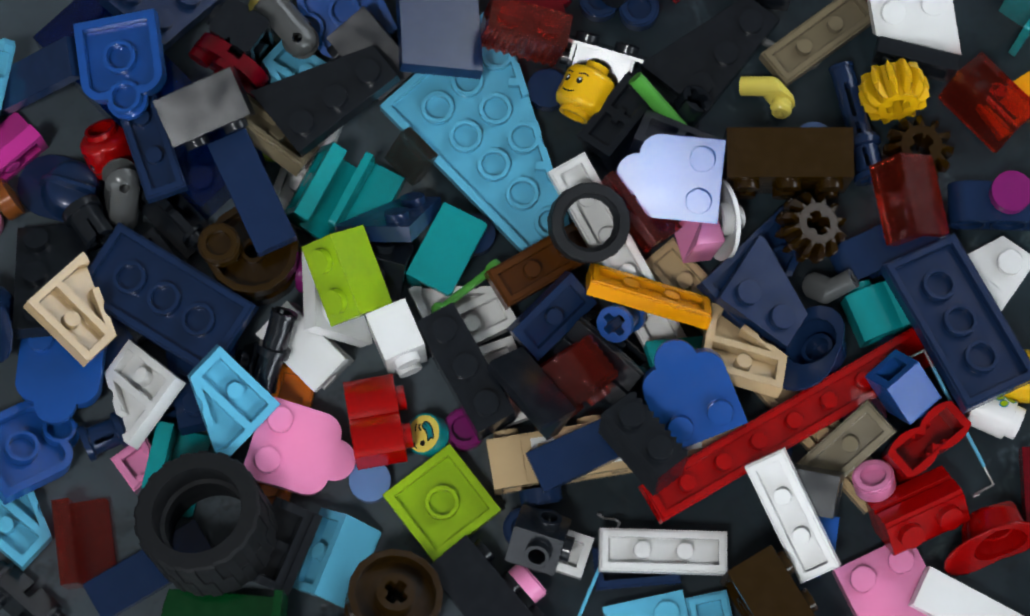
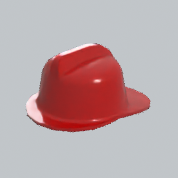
M1012 501L989 505L974 511L970 515L971 519L963 524V543L948 555L944 562V570L949 575H965L980 570L1003 558L1028 550L1030 548V522L1023 520Z

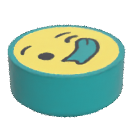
M422 413L412 419L410 422L414 447L410 448L412 452L425 457H432L446 447L449 440V428L442 418L429 413Z

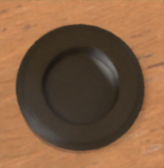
M213 223L204 228L199 235L198 250L204 261L211 266H229L238 259L241 253L242 244L236 230L228 224Z

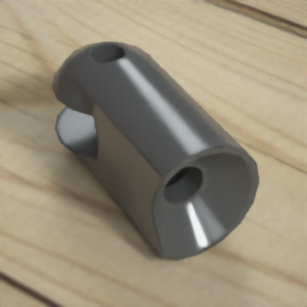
M260 0L253 9L269 19L271 28L282 39V45L286 52L298 59H306L314 55L319 46V36L309 20L290 0Z
M116 158L109 161L102 170V179L105 182L103 213L113 229L118 222L130 229H134L138 222L140 179L135 164L125 158Z

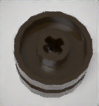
M236 207L222 214L215 223H225L232 226L240 237L242 248L238 259L231 265L226 267L209 265L217 282L256 306L275 303L289 294L296 285L295 274L299 255L302 253L299 240L297 239V241L262 257L252 258L250 254L256 252Z
M387 549L375 552L360 562L352 574L345 598L343 616H439L442 608L443 588L438 573L426 559L411 551Z

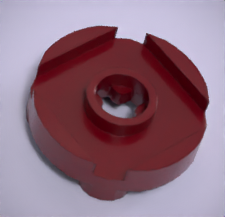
M203 33L189 51V57L204 68L209 67L214 71L213 74L228 67L235 68L246 93L255 99L250 91L268 84L269 77L265 71L245 53L240 57L229 50L232 46L229 42L214 34Z

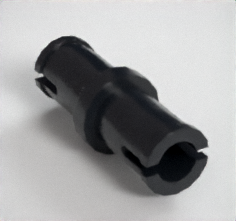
M280 306L271 308L264 340H260L257 345L256 352L259 354L253 374V378L270 394L276 392V385L283 361L289 359L291 349L288 347L294 323L298 317L295 311Z

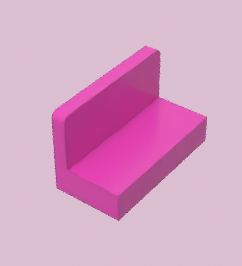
M18 112L12 113L0 123V179L3 178L6 182L10 181L26 165L49 148L41 134L31 124H28Z

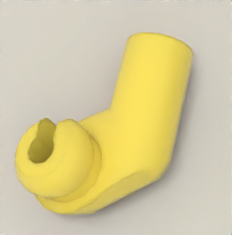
M740 77V96L764 97L770 104L771 114L775 118L785 119L791 115L792 109L795 107L794 95L777 77Z

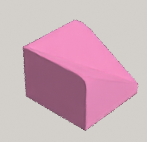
M719 218L718 224L680 221L673 228L683 263L709 261L725 242Z

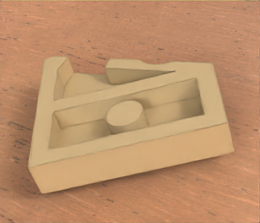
M84 252L80 253L27 300L23 306L83 367L117 336L111 318L104 310V299L100 288L95 287L87 268L90 261Z
M712 303V319L708 329L704 330L701 348L712 349L722 357L733 386L778 398L783 389L788 356L774 345L764 342L758 333L744 324L741 329L722 316L724 308Z

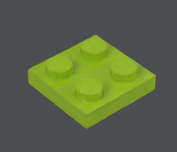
M450 443L382 494L383 498L432 562L436 561L465 535L469 538L502 512Z

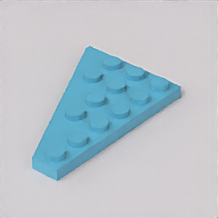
M495 1L480 15L483 73L480 79L415 73L380 105V111L521 252L549 236L547 217L552 203L559 195L547 175V172L552 170L553 167L543 142L538 120H536L520 64L516 58L512 39L507 30L502 8ZM567 212L564 218V227L570 224Z

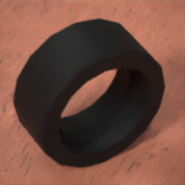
M596 182L580 183L563 191L552 203L547 217L548 234L554 247L567 259L579 263H596L614 256L626 243L630 231V213L623 198L611 187ZM593 198L601 201L609 208L613 216V229L610 237L604 244L595 248H584L576 245L568 238L564 229V218L567 210L574 202L580 199Z

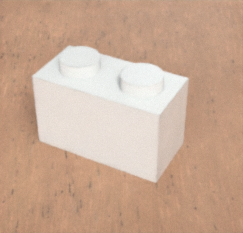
M400 299L365 314L370 333L387 373L393 374V376L398 374L399 378H405L419 372L423 368L421 364L428 361L425 343L406 299Z

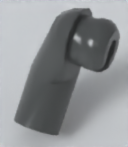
M847 269L832 278L812 272L807 274L802 281V290L806 297L822 304H828L859 287L858 279L851 269Z

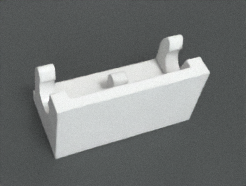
M286 301L281 307L295 311L298 317L294 323L288 347L291 349L290 356L287 361L283 362L313 392H318L321 388L325 390L355 360L333 339L304 331L303 309L296 303ZM269 320L256 333L261 340H264Z

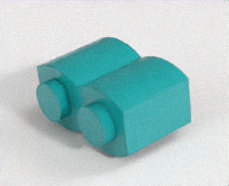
M869 279L859 282V287L848 292V295L840 303L860 348L875 344L887 336L896 335L912 328L886 281L873 285Z

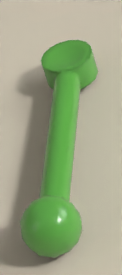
M493 259L488 263L485 270L444 302L434 303L431 307V314L452 302L455 304L486 279L484 276L486 271L499 265L501 262L498 259Z

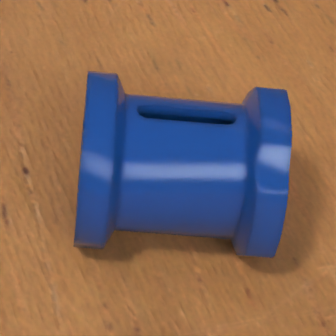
M613 303L603 308L598 314L596 321L597 329L607 341L613 343L622 342L629 338L633 332L642 328L646 322V312ZM620 315L624 318V322L621 321Z

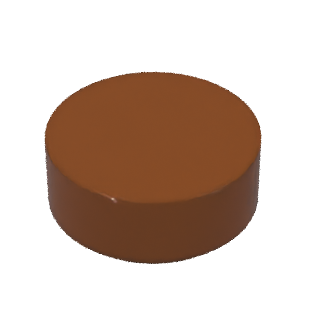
M1 178L0 211L8 220L13 221L24 214L25 209L10 185Z

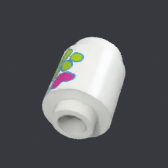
M1001 396L965 413V416L971 422V427L999 439L1005 436L1013 440L1023 422L1026 409L1018 406L1017 400Z

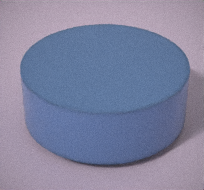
M355 465L349 475V486L353 495L364 503L380 502L384 499L382 494L388 491L392 485L391 475L385 465L358 470L357 465Z

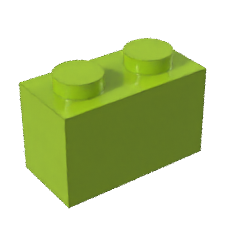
M363 225L329 234L301 247L331 327L365 316L369 312L393 303Z

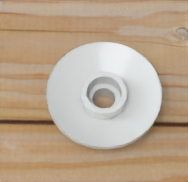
M723 178L719 221L725 242L713 256L718 261H724L735 255L740 242L741 230L745 227L746 223L743 207L738 204L732 187Z

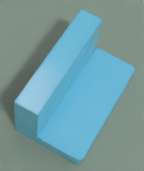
M321 507L319 515L323 517L292 588L322 598L344 609L350 578L358 564L375 552L381 532L348 514Z

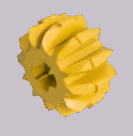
M904 58L891 63L886 60L885 64L881 66L872 65L871 72L861 75V84L858 86V97L861 106L864 107V111L869 115L870 120L877 121L881 119L883 124H888L892 120L900 122V120L907 116L915 117L916 110H922L927 107L926 99L930 97L928 91L930 89L929 83L922 69L919 68L917 62L907 63Z

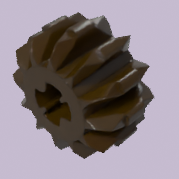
M922 115L916 116L913 125L904 118L898 124L899 130H889L886 137L890 143L884 145L882 153L892 157L886 164L889 170L897 168L901 170L897 177L899 182H903L910 175L915 187L921 185L924 177L930 183H934L939 178L938 172L946 173L949 169L950 163L947 158L952 157L954 154V147L945 144L951 137L950 132H936L939 126L938 120H933L929 126H925ZM913 145H917L916 150L922 147L926 151L923 157L920 156L921 152L915 155L911 151Z
M804 192L797 196V199L791 198L785 202L782 207L784 211L779 213L774 220L782 227L776 231L774 237L785 239L787 243L784 245L782 252L789 253L794 250L796 262H803L809 259L812 264L823 261L824 257L830 258L835 255L839 249L837 244L843 242L847 236L839 229L845 224L847 219L836 217L834 213L837 211L839 203L827 206L825 194H818L813 198L810 192Z

